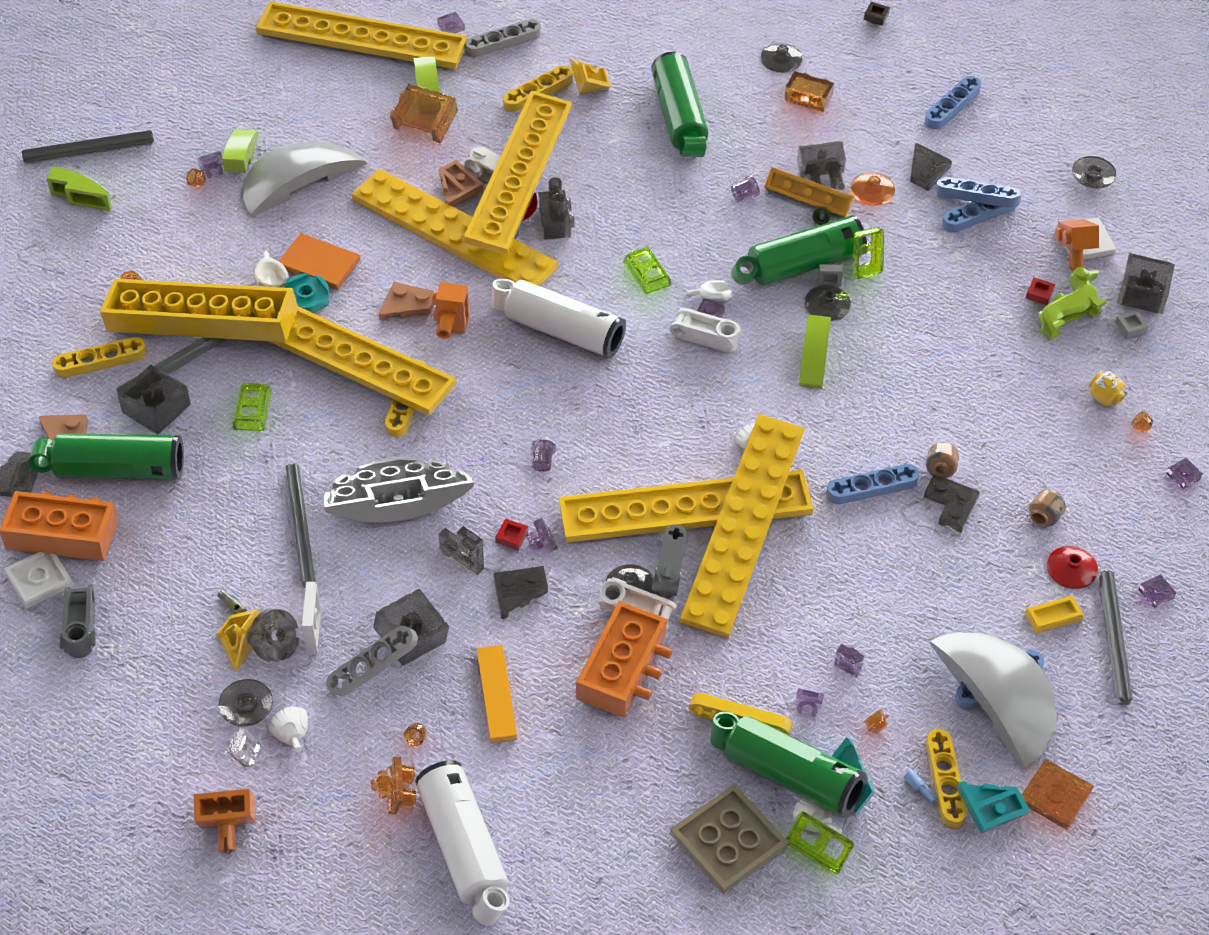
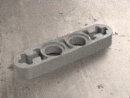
M528 19L470 37L465 43L466 53L471 57H479L536 39L541 35V24L535 19ZM509 34H517V36H513V37H512V36H508V35H509ZM493 39L498 40V42H489V41H490V40H493Z
M406 626L396 627L333 671L327 678V689L338 696H345L411 651L418 641L416 632ZM403 633L409 635L406 637V644L400 642ZM386 646L388 656L385 660L379 661L377 652L381 647ZM364 661L367 665V670L363 675L358 676L356 674V666L359 662ZM338 678L344 680V681L341 683V684H342V688H341V689L338 688V687H336V686L339 684V683H338V680H337Z

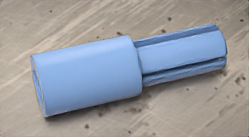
M913 770L906 773L904 779L930 804L934 803L937 796L925 785L926 783Z

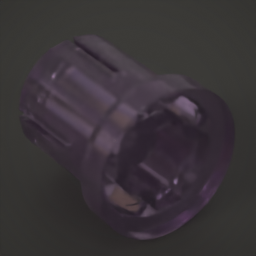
M751 175L745 177L744 181L731 186L732 195L737 202L751 196L757 197L760 195L759 186Z
M545 439L535 440L532 442L531 447L533 452L531 466L540 472L549 471L551 469L552 456L556 452V445L552 441Z

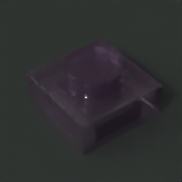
M456 12L437 18V24L443 32L455 34L465 30V23Z
M704 298L697 311L721 318L725 312V305Z
M1184 458L1169 467L1166 475L1184 490L1201 480L1203 473L1187 458Z
M1161 574L1141 583L1138 589L1153 608L1174 599L1177 593Z
M841 644L836 651L834 666L857 677L862 670L865 656L856 649Z

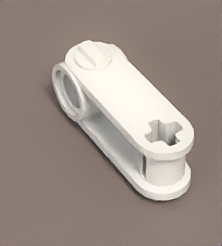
M476 147L470 151V156L465 160L464 167L475 177L489 183L501 156L485 147Z
M681 308L677 312L676 321L670 326V332L676 338L724 353H730L738 348L741 328L732 320Z
M614 577L607 579L600 587V598L598 601L600 609L613 613L618 601L667 618L668 622L672 610H675L677 607L675 603L668 599L628 585L625 581ZM611 591L620 593V596L615 600H610L606 597Z

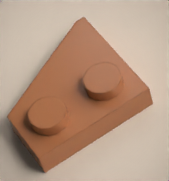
M457 159L439 169V177L445 200L449 206L454 207L483 191V183Z
M393 282L379 312V320H387V316L401 314V318L411 317L412 315L431 314L434 307L432 304L434 291Z
M86 414L39 416L40 424L50 440H53L55 435L59 433H87L88 418Z

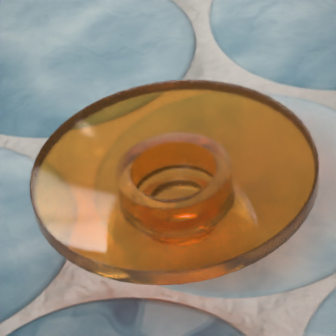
M868 172L858 175L852 181L851 192L857 200L864 204L882 205L893 198L895 186L887 176Z

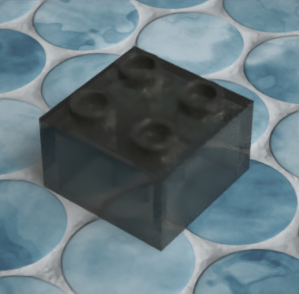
M1129 253L1117 304L1163 314L1169 296L1175 263Z
M151 364L117 394L122 413L157 435L191 405L187 386Z
M420 588L377 610L373 626L381 638L399 626H406L416 632L418 637L416 646L398 659L402 666L446 643L449 630L447 622ZM403 633L400 642L406 644V637L409 635Z

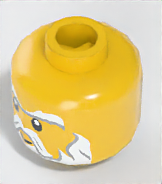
M1110 371L1105 373L1099 372L1089 384L1091 387L1090 395L1105 407L1112 404L1117 406L1126 396L1123 393L1125 383Z

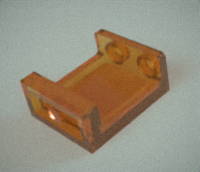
M408 84L405 91L401 92L396 108L394 107L391 111L390 119L392 120L393 127L399 130L400 126L404 125L431 133L434 142L441 143L458 112L456 98Z

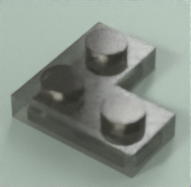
M933 474L925 490L924 498L945 505L938 524L962 533L979 498L980 491Z
M464 526L456 532L457 535L444 528L438 534L441 552L447 557L454 558L465 570H471L476 575L484 570L483 539Z

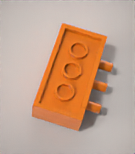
M15 491L1 524L0 535L7 550L32 553L42 552L57 556L104 561L118 524V518L114 503L101 501L98 497H92L91 500L78 499L74 494H67L66 497L53 496L49 491H43L42 494Z
M618 601L576 681V700L623 718L626 717L636 696L649 700L652 691L641 687L646 675L658 680L660 679L662 670L651 665L656 655L670 659L673 651L662 646L666 637L667 618Z

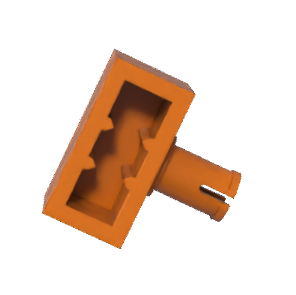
M1085 219L1058 221V228L1055 229V238L1058 244L1069 249V269L1084 268L1083 249L1099 248V225Z
M440 282L438 291H434L432 304L436 305L433 315L434 321H437L436 335L442 339H448L451 337V332L465 334L470 317L468 285Z
M250 789L194 794V822L201 829L218 828V852L236 851L235 827L237 825L257 823L256 796Z

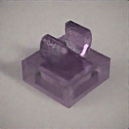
M221 151L199 157L198 164L201 172L206 170L207 178H212L211 169H217L219 175L223 174Z
M542 518L534 521L533 524L536 531L526 535L533 550L536 551L545 546L550 553L558 549L552 532Z
M798 688L796 699L802 701L797 706V712L801 714L804 705H811L813 708L811 716L815 717L818 712L816 704L823 705L824 694Z

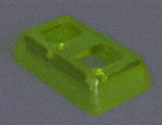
M872 227L855 232L854 275L856 279L882 273L884 269V230L880 227ZM871 235L870 243L859 245V238ZM871 253L870 262L859 265V257L863 254Z
M647 246L632 251L625 256L624 264L645 294L672 285L670 276L650 247ZM647 254L651 258L641 263L636 260V258ZM657 268L661 274L650 278L645 271Z
M259 383L241 384L232 425L234 430H265L272 395L269 385ZM246 391L261 392L257 398L245 397ZM256 407L257 413L255 416H242V408Z
M804 811L798 814L785 838L789 842L788 846L833 874L840 873L854 847L852 840ZM807 824H811L820 830V835L814 845L804 841L801 837ZM832 838L844 845V849L837 860L825 853V849Z

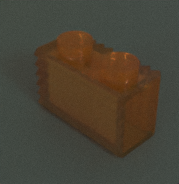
M794 71L786 84L784 100L824 112L833 96L834 83L827 79H820L807 73Z

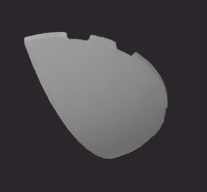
M298 142L277 148L259 159L247 173L243 184L245 207L251 217L256 216L290 200L291 192L323 177L331 181L365 165L366 160L349 148L329 142Z
M417 458L385 459L357 467L356 474L351 476L341 475L333 482L331 492H325L324 509L327 513L354 521H403L434 512L450 504L473 488L474 482L463 470L460 469L457 472L451 470L446 462L432 460L429 464L418 462Z
M957 632L930 641L929 644L960 685L964 683L991 718L993 730L1022 769L1025 770L1032 765L1045 751L1051 735L1054 733L1057 717L1054 692L1041 667L1018 646L990 634Z

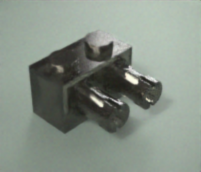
M842 141L799 146L797 163L800 177L821 184L820 176L829 175L832 189L837 190L836 187H838V191L845 188L842 173H844L846 156Z
M554 177L549 179V191L538 192L539 213L544 240L571 237V228L575 227L574 215H569V212H572L571 199L566 198L565 190H562L561 179Z

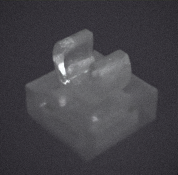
M237 729L234 737L229 740V743H231L229 751H225L224 754L232 761L237 760L243 767H251L261 743L246 729Z

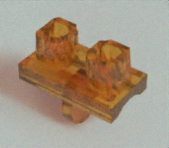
M393 756L392 765L386 771H378V777L373 778L370 783L371 789L379 792L380 798L387 797L388 814H396L399 808H412L416 802L415 789L403 788V784L413 783L415 767L403 765L401 757Z

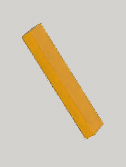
M771 167L764 186L766 189L815 207L825 206L830 212L842 217H847L854 199L852 195L775 167Z
M503 645L477 648L490 743L517 740Z

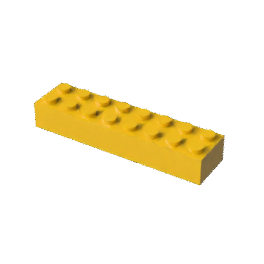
M114 279L100 314L107 332L287 342L298 311V305L293 288Z

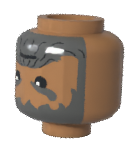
M942 442L933 445L928 451L926 468L930 475L939 479L953 476L957 471L959 462L958 450L949 443Z
M1042 490L1032 500L1028 510L1035 524L1048 527L1056 524L1066 510V504L1060 493L1052 490Z

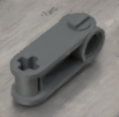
M671 525L666 528L658 566H656L651 591H655L658 596L663 598L672 597L673 595L677 596L682 572L680 570L687 540L686 530L679 525Z
M93 585L80 589L65 587L63 631L60 634V649H64L65 653H69L74 658L86 657L93 650V646H96V632L94 631L95 593Z

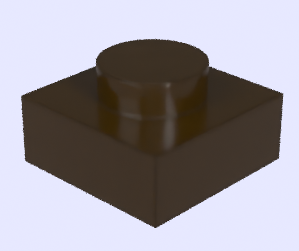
M870 2L864 13L863 20L883 26L889 15L890 7Z

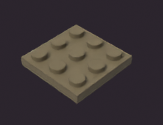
M735 784L670 829V835L723 894L787 849L789 843Z

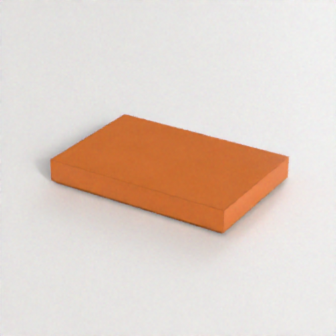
M300 233L279 262L290 273L296 275L308 274L309 277L316 278V275L320 276L327 282L328 287L338 290L359 263L360 255Z

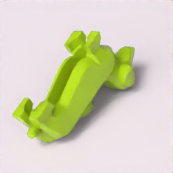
M1083 267L1074 269L1069 279L1070 287L1074 292L1067 295L1060 293L1053 299L1052 303L1039 312L1038 317L1042 325L1040 333H1046L1049 341L1060 336L1061 333L1058 329L1064 326L1065 322L1080 319L1086 313L1091 318L1101 314L1103 310L1101 307L1107 301L1098 298V289L1091 283L1098 277V270L1087 271Z

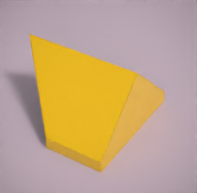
M568 56L579 95L611 87L606 68L602 67L599 69L598 66L594 67Z
M256 609L230 615L216 633L235 672L265 634L261 613Z

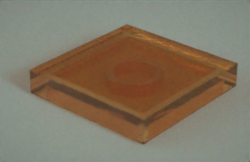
M1045 758L1022 793V797L1029 809L1068 830L1094 786Z

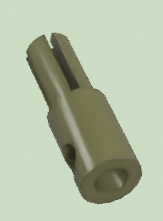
M220 590L221 593L218 592L217 596L234 614L247 612V609L225 590Z

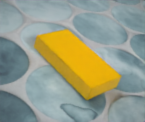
M1073 595L1026 608L1024 613L1035 634L1082 621L1084 617Z

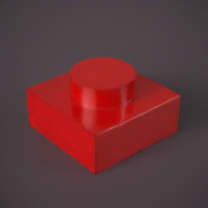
M1033 277L1025 299L1048 305L1055 284Z
M505 518L495 536V543L519 551L529 532L528 526Z

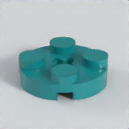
M299 274L293 276L285 283V288H293L298 307L313 313L328 306L329 287L322 277L316 275V278L309 277L308 274ZM303 292L311 293L309 295H302Z

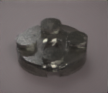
M266 609L254 619L251 630L247 634V640L261 659L268 662L286 660L294 654L298 647L299 637H296L298 625L295 618L289 612L281 609ZM277 630V641L272 639V631Z

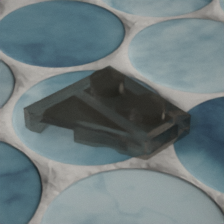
M916 143L910 182L929 191L950 169L952 160Z
M16 451L8 459V462L0 467V496L13 497L15 491L32 492L38 472L34 471L28 464L30 452Z
M544 566L493 573L501 619L507 618L509 612L519 606L523 608L530 604L533 599L548 593Z

